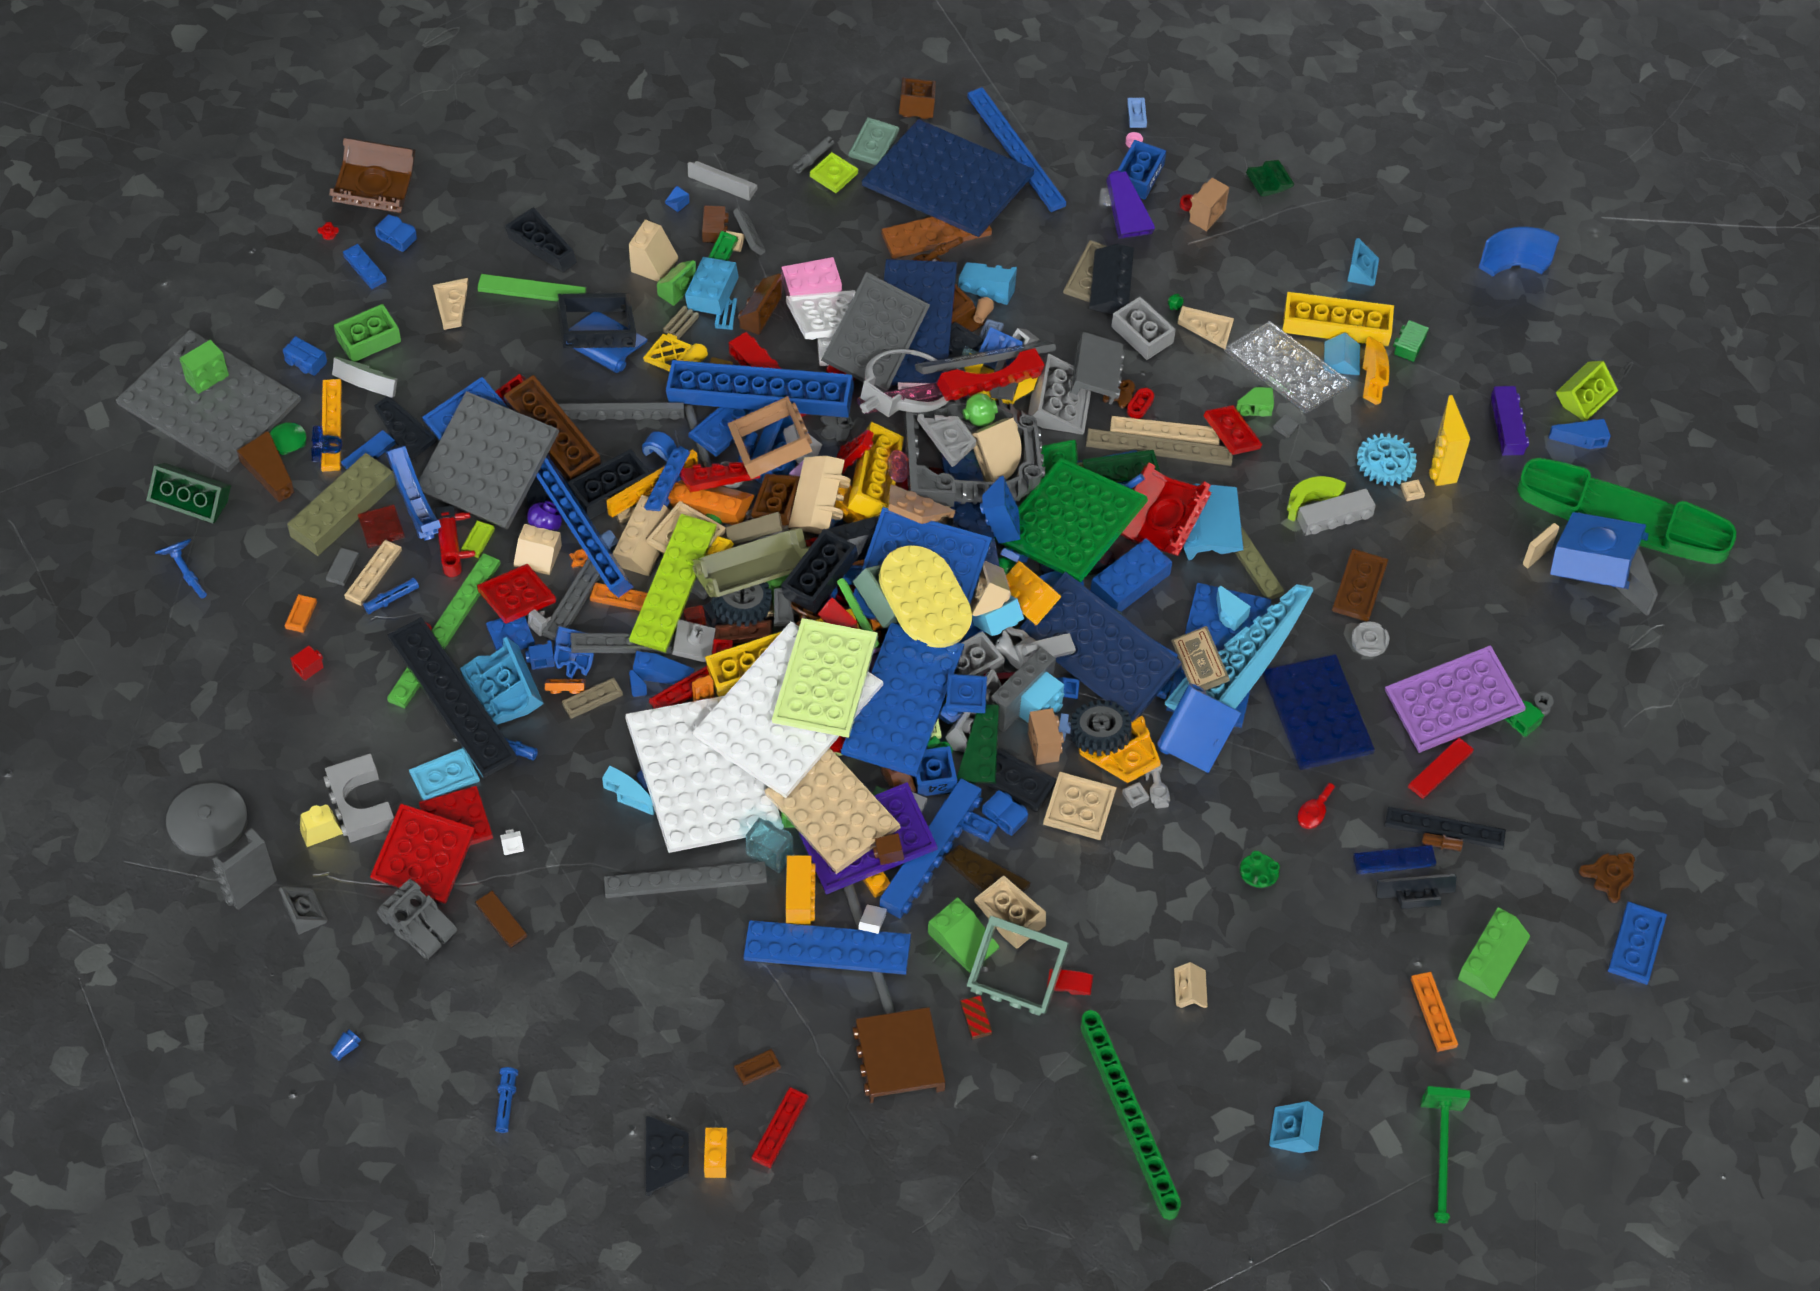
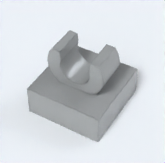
M534 609L529 612L528 626L541 637L543 635L542 631L551 620V617L546 619L544 618V611L538 613Z

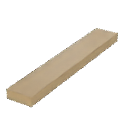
M1118 416L1111 417L1110 431L1219 445L1220 438L1213 428L1209 426Z

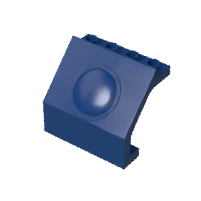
M1572 512L1556 545L1550 574L1563 578L1629 589L1630 582L1627 580L1631 562L1641 540H1648L1649 534L1645 532L1646 524Z

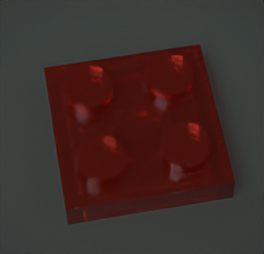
M394 505L358 514L368 548L381 545L384 540L392 542L405 538Z

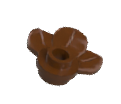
M1129 379L1121 381L1118 387L1121 389L1118 399H1114V401L1118 402L1121 409L1129 404L1135 390L1134 382ZM1104 395L1103 402L1107 403L1109 396Z

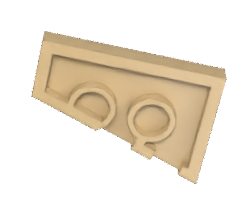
M468 278L433 285L444 330L462 326L469 283Z
M1182 306L1178 324L1226 350L1234 318Z

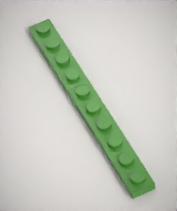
M484 553L482 554L431 632L443 649L446 648L481 595L478 592L477 585L493 577L500 566V560ZM408 667L387 697L388 702L404 709L420 687Z

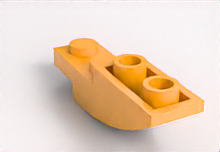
M1368 337L1363 362V369L1367 371L1363 398L1377 405L1381 403L1383 387L1388 386L1389 360L1383 344Z

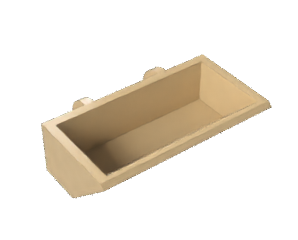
M830 456L804 457L789 528H802V531L820 535L822 530L830 528L832 519H842L843 510L835 508L836 500L843 501L844 496L838 495V489L849 488L851 481L848 477L842 476L843 459Z

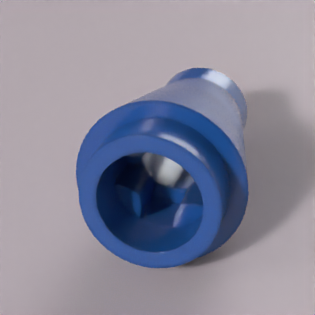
M348 1029L346 1033H342L330 1053L340 1061L345 1055L359 1046L358 1043L361 1039Z

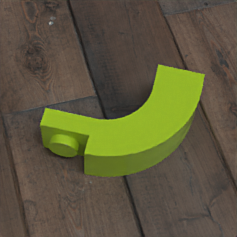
M1326 476L1311 477L1301 481L1290 493L1289 505L1287 507V511H1289L1288 519L1295 521L1298 509L1311 501H1324L1343 495L1346 483Z

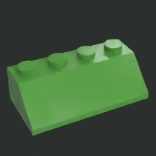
M1499 907L1497 908L1462 967L1458 980L1495 999L1530 938L1529 933L1516 916Z

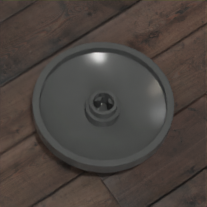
M203 783L186 789L174 799L166 815V827L172 842L183 852L194 856H212L230 849L241 839L248 824V812L242 797L234 789L219 783Z

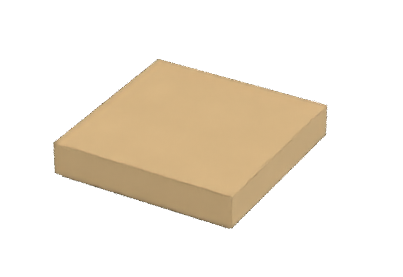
M1556 523L1549 526L1530 542L1523 561V565L1527 569L1552 549L1559 530V526Z

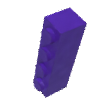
M1495 386L1491 394V403L1502 456L1524 455L1526 448L1529 447V438L1525 435L1526 423L1522 421L1523 409L1519 406L1520 395L1516 392L1515 386Z

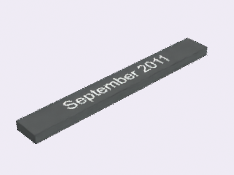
M1042 341L915 364V368L921 374H928L1017 358L1020 352L1036 348L1038 354L1056 350L1055 343L1050 341Z

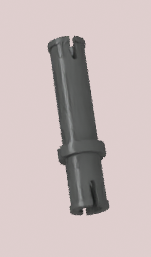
M826 136L812 150L804 153L802 158L792 165L793 169L799 166L795 172L801 173L807 166H811L814 160L833 146V140L827 143L832 138Z

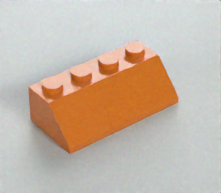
M683 480L675 482L668 499L672 508L681 501L703 515L713 514L719 517L722 523L735 525L743 522L754 499V494L723 486L690 492Z

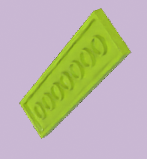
M684 514L680 515L634 625L629 642L666 653L697 578L693 571V560L706 555L717 524Z

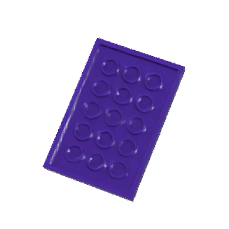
M908 782L874 795L900 824V829L893 834L899 833L905 860L881 865L880 859H875L872 848L836 874L798 831L808 855L811 856V862L815 863V871L825 894L938 850L937 844Z

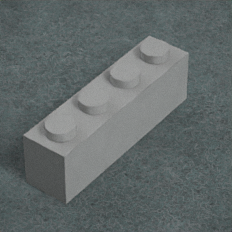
M1366 488L1300 507L1296 519L1306 536L1317 534L1323 530L1334 529L1344 524L1349 525L1361 519H1369L1373 516L1376 505Z

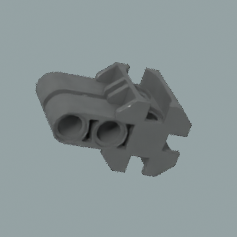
M409 879L379 907L377 914L386 925L389 923L395 929L394 933L399 938L407 941L422 957L428 960L441 948V944H445L457 932V928L438 909L435 901L429 895L426 897L420 891L421 887ZM416 899L420 906L413 907L410 904V900ZM402 913L405 916V920H397L395 914Z

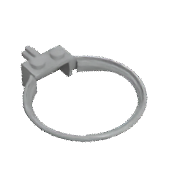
M893 349L879 353L866 365L865 381L860 397L865 401L860 405L864 414L874 408L887 417H890L898 410L917 413L929 412L939 409L949 402L945 400L944 396L934 402H921L906 398L901 400L902 395L900 394L891 398L874 386L876 377L873 374V365L879 358L889 354L906 353L923 357L929 361L937 360L928 354L910 349Z

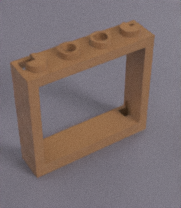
M788 396L728 423L737 449L751 479L812 452L810 444L813 442L796 404H791ZM791 415L800 438L751 460L742 437Z

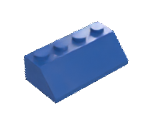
M790 415L764 427L751 460L787 444L783 431L794 424ZM794 459L761 474L760 478L755 480L758 483H762L765 474L789 476L797 461Z

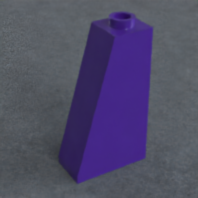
M1119 170L1111 172L1106 182L1118 239L1152 234L1155 226L1128 174Z

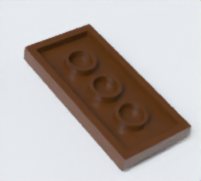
M1352 549L1332 611L1368 622L1389 559Z

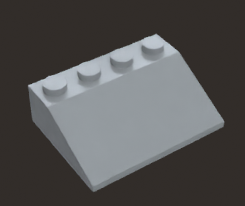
M1048 353L1042 358L1045 366L1041 375L1037 378L1035 388L1032 391L1028 415L1035 417L1037 426L1041 428L1083 435L1091 391L1080 388L1077 395L1070 393L1074 366Z

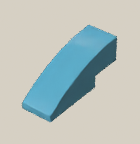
M609 766L602 778L603 788L617 793L618 802L654 815L655 809L651 797L642 786L622 771Z

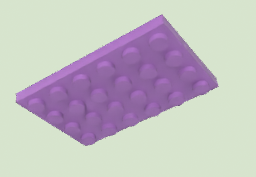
M1491 645L1385 687V692L1418 753L1521 713L1526 708Z

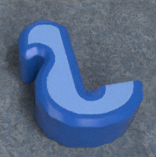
M659 431L652 432L642 444V451L645 456L654 451L665 462L668 461L674 449H685L683 446L677 447L669 435Z

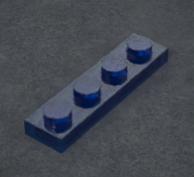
M1432 845L1354 853L1353 856L1357 874L1433 867L1437 863Z

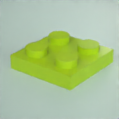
M832 152L810 171L811 178L835 193L840 191L858 174V168Z

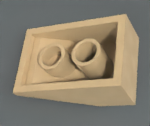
M1004 875L974 899L988 919L990 916H995L1035 931H1040L1046 926V911ZM997 926L995 927L1016 949L1030 939Z

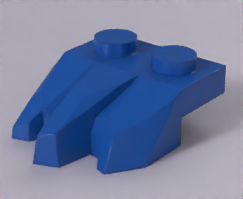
M558 627L554 643V661L557 669L566 665V676L570 679L573 678L577 669H580L581 674L586 676L591 668L594 653H571L570 642L571 633L585 632Z

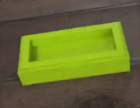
M477 520L461 551H475L476 556L474 557L479 558L495 530L494 526Z

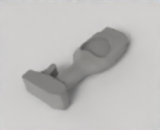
M1162 764L1144 774L1146 781L1149 779V774H1152L1154 783L1150 787V797L1155 808H1166L1171 801L1167 786L1161 782Z

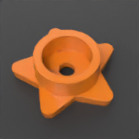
M583 548L569 554L573 560L572 568L583 567L589 558Z

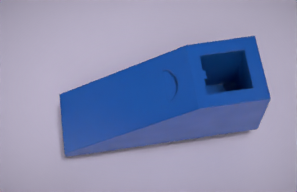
M1604 419L1557 424L1551 427L1548 436L1551 440L1586 449L1607 447L1611 437Z

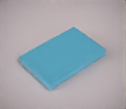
M463 748L409 770L423 801L455 792L480 781L470 758Z

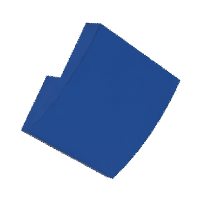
M990 327L979 353L1019 346L1023 342ZM1016 358L1006 359L1007 366H1009ZM998 361L984 364L995 369Z

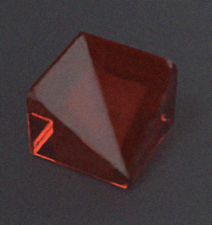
M699 605L684 609V621L706 626L703 606Z

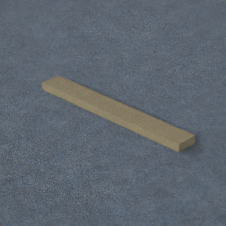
M1088 428L1086 447L1122 452L1154 450L1155 455L1160 457L1232 465L1233 455L1226 446Z

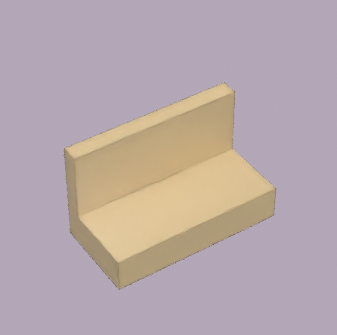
M1191 962L1174 968L1176 1006L1183 1008L1195 1003L1203 1008H1207L1206 970Z

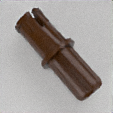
M1424 833L1422 844L1439 847L1440 850L1444 848L1461 852L1463 839L1445 837V834L1439 836Z

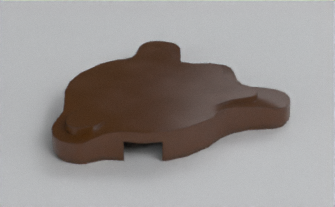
M1607 853L1598 858L1594 864L1582 865L1579 869V874L1582 877L1595 878L1594 888L1606 892L1609 901L1617 903L1620 900L1621 891L1626 889L1634 878L1633 864L1635 857L1631 853L1618 854L1617 856Z

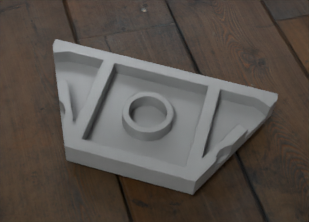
M924 414L918 415L917 421L952 467L976 446V439L958 416L945 417L935 415V418H924Z

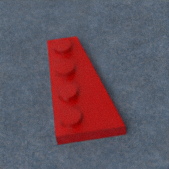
M866 430L858 438H853L852 442L848 441L845 446H840L836 458L844 460L842 474L849 465L852 466L857 458L860 459L865 450H870L873 445V432Z
M743 462L729 463V466H723L719 463L712 464V467H701V464L693 465V468H684L683 466L679 474L690 492L753 480L750 478Z

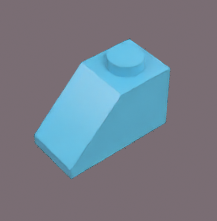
M1220 586L1216 597L1219 620L1225 627L1235 631L1249 617L1251 606Z

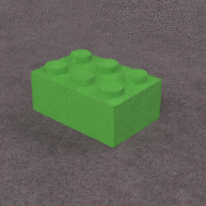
M383 304L334 324L336 339L350 361L353 362L401 342L399 328Z

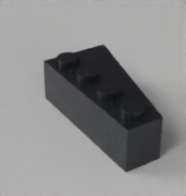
M534 207L505 225L509 239L560 271L564 272L577 263L573 249Z

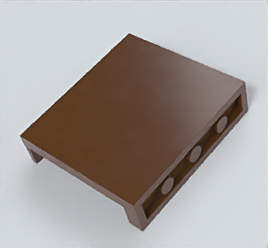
M930 1007L856 1019V1027H852L854 1040L858 1039L859 1046H856L858 1058H862L863 1064L860 1065L861 1077L866 1078V1083L863 1084L865 1096H869L870 1103H874V1097L933 1087L936 1088V1092L945 1091V1079Z

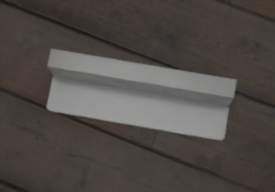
M698 161L695 163L688 162V177L749 201L757 191V184Z

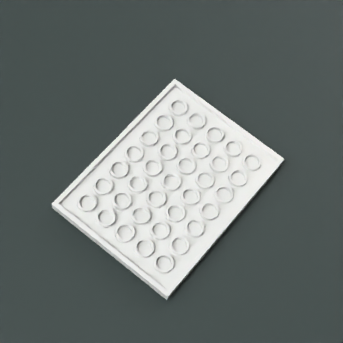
M790 622L693 731V735L785 798L839 737L837 735L772 723L773 713L799 630V626L793 622ZM870 672L867 673L856 716L883 686V681Z
M724 696L626 714L625 719L668 853L783 830L784 828L778 808L765 794V790L769 786L693 735V731Z

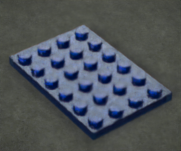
M1336 654L1265 669L1263 672L1264 679L1300 770L1374 754V746Z

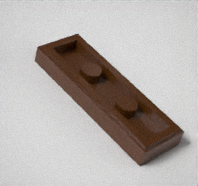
M493 891L475 901L476 906L510 948L527 937L526 932Z

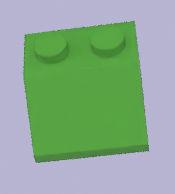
M694 260L686 261L672 268L664 278L658 281L657 295L673 306L685 296L696 272V262Z

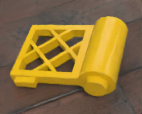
M668 333L667 335H661L643 359L647 363L670 371L671 365L666 364L665 361L676 359L677 361L703 362L708 356V352L703 344L696 343L690 345L678 340L677 336ZM664 341L671 343L670 346L661 348ZM684 348L685 350L684 352L676 353L675 349ZM671 350L674 352L672 355L663 356V352ZM661 353L662 357L656 359L651 358L653 355Z

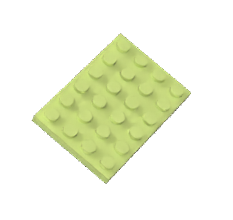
M802 618L773 713L772 723L849 738L878 633Z

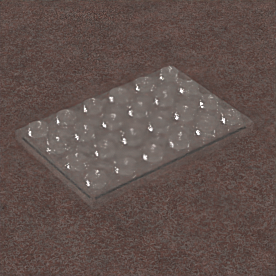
M1271 321L1229 344L1225 349V352L1233 359L1237 360L1246 369L1250 370L1259 379L1263 380L1306 414L1346 390L1351 384L1349 380Z

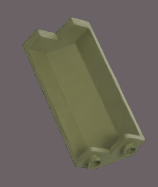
M793 528L694 559L693 571L710 597H720L789 575L811 546H806L802 528Z

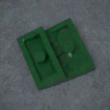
M1279 160L1265 161L1263 166L1248 167L1246 174L1261 196L1276 194L1294 186V182Z

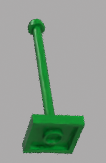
M1428 1086L1421 1098V1107L1441 1109L1438 1212L1434 1213L1435 1222L1445 1224L1450 1219V1214L1447 1213L1449 1110L1463 1111L1470 1099V1090Z

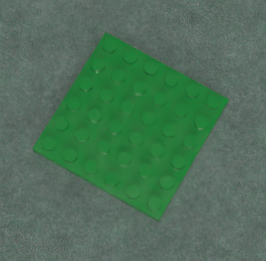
M1060 458L1039 485L1034 488L1018 507L1020 539L1000 544L1012 548L1014 551L1062 574L1067 572L1074 579L1082 582L1149 500L1146 495Z

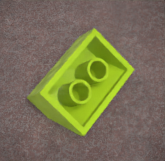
M1604 361L1587 362L1556 391V394L1565 409L1582 421H1587L1618 389Z

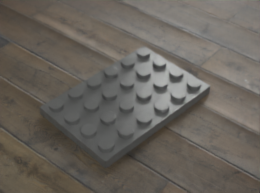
M866 272L821 361L864 382L866 365L874 356L888 350L909 349L930 304ZM906 353L885 355L879 358L873 365V374L876 377L874 386L883 393H887Z

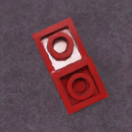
M1054 969L1049 971L1047 987ZM1061 970L1054 991H1066L1071 995H1091L1093 975L1078 971Z

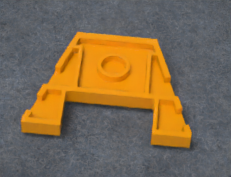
M1143 716L1138 717L1132 722L1131 732L1136 738L1129 741L1127 746L1124 745L1123 750L1118 748V752L1115 754L1110 751V755L1106 756L1104 752H1101V756H1097V751H1094L1093 755L1089 754V749L1086 752L1081 751V748L1079 749V754L1127 783L1160 766L1158 753L1151 740L1150 732L1146 727Z

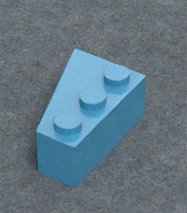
M967 262L959 276L958 287L965 292H970L980 297H988L997 303L1008 305L1015 291L1017 267L1003 269L999 265L993 268L987 267V264Z

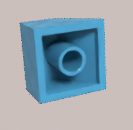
M1309 1101L1275 1107L1269 1146L1298 1153L1317 1151L1323 1111Z

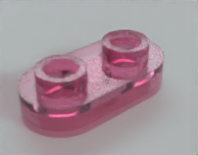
M899 450L892 451L888 457L889 475L895 482H904L909 476L908 458Z

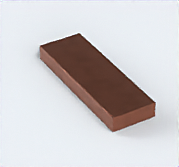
M772 620L757 621L755 625L750 622L749 626L746 627L744 623H741V627L737 626V623L715 626V639L733 640V643L751 642L773 633Z

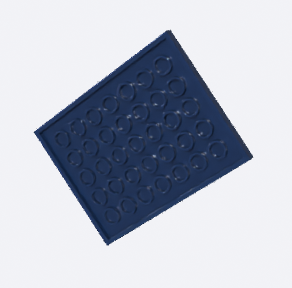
M918 119L862 180V186L980 237L1034 175V169Z

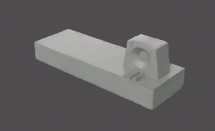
M1070 633L1017 645L1015 648L1021 666L1040 648H1043L1055 658L1073 654L1076 651Z

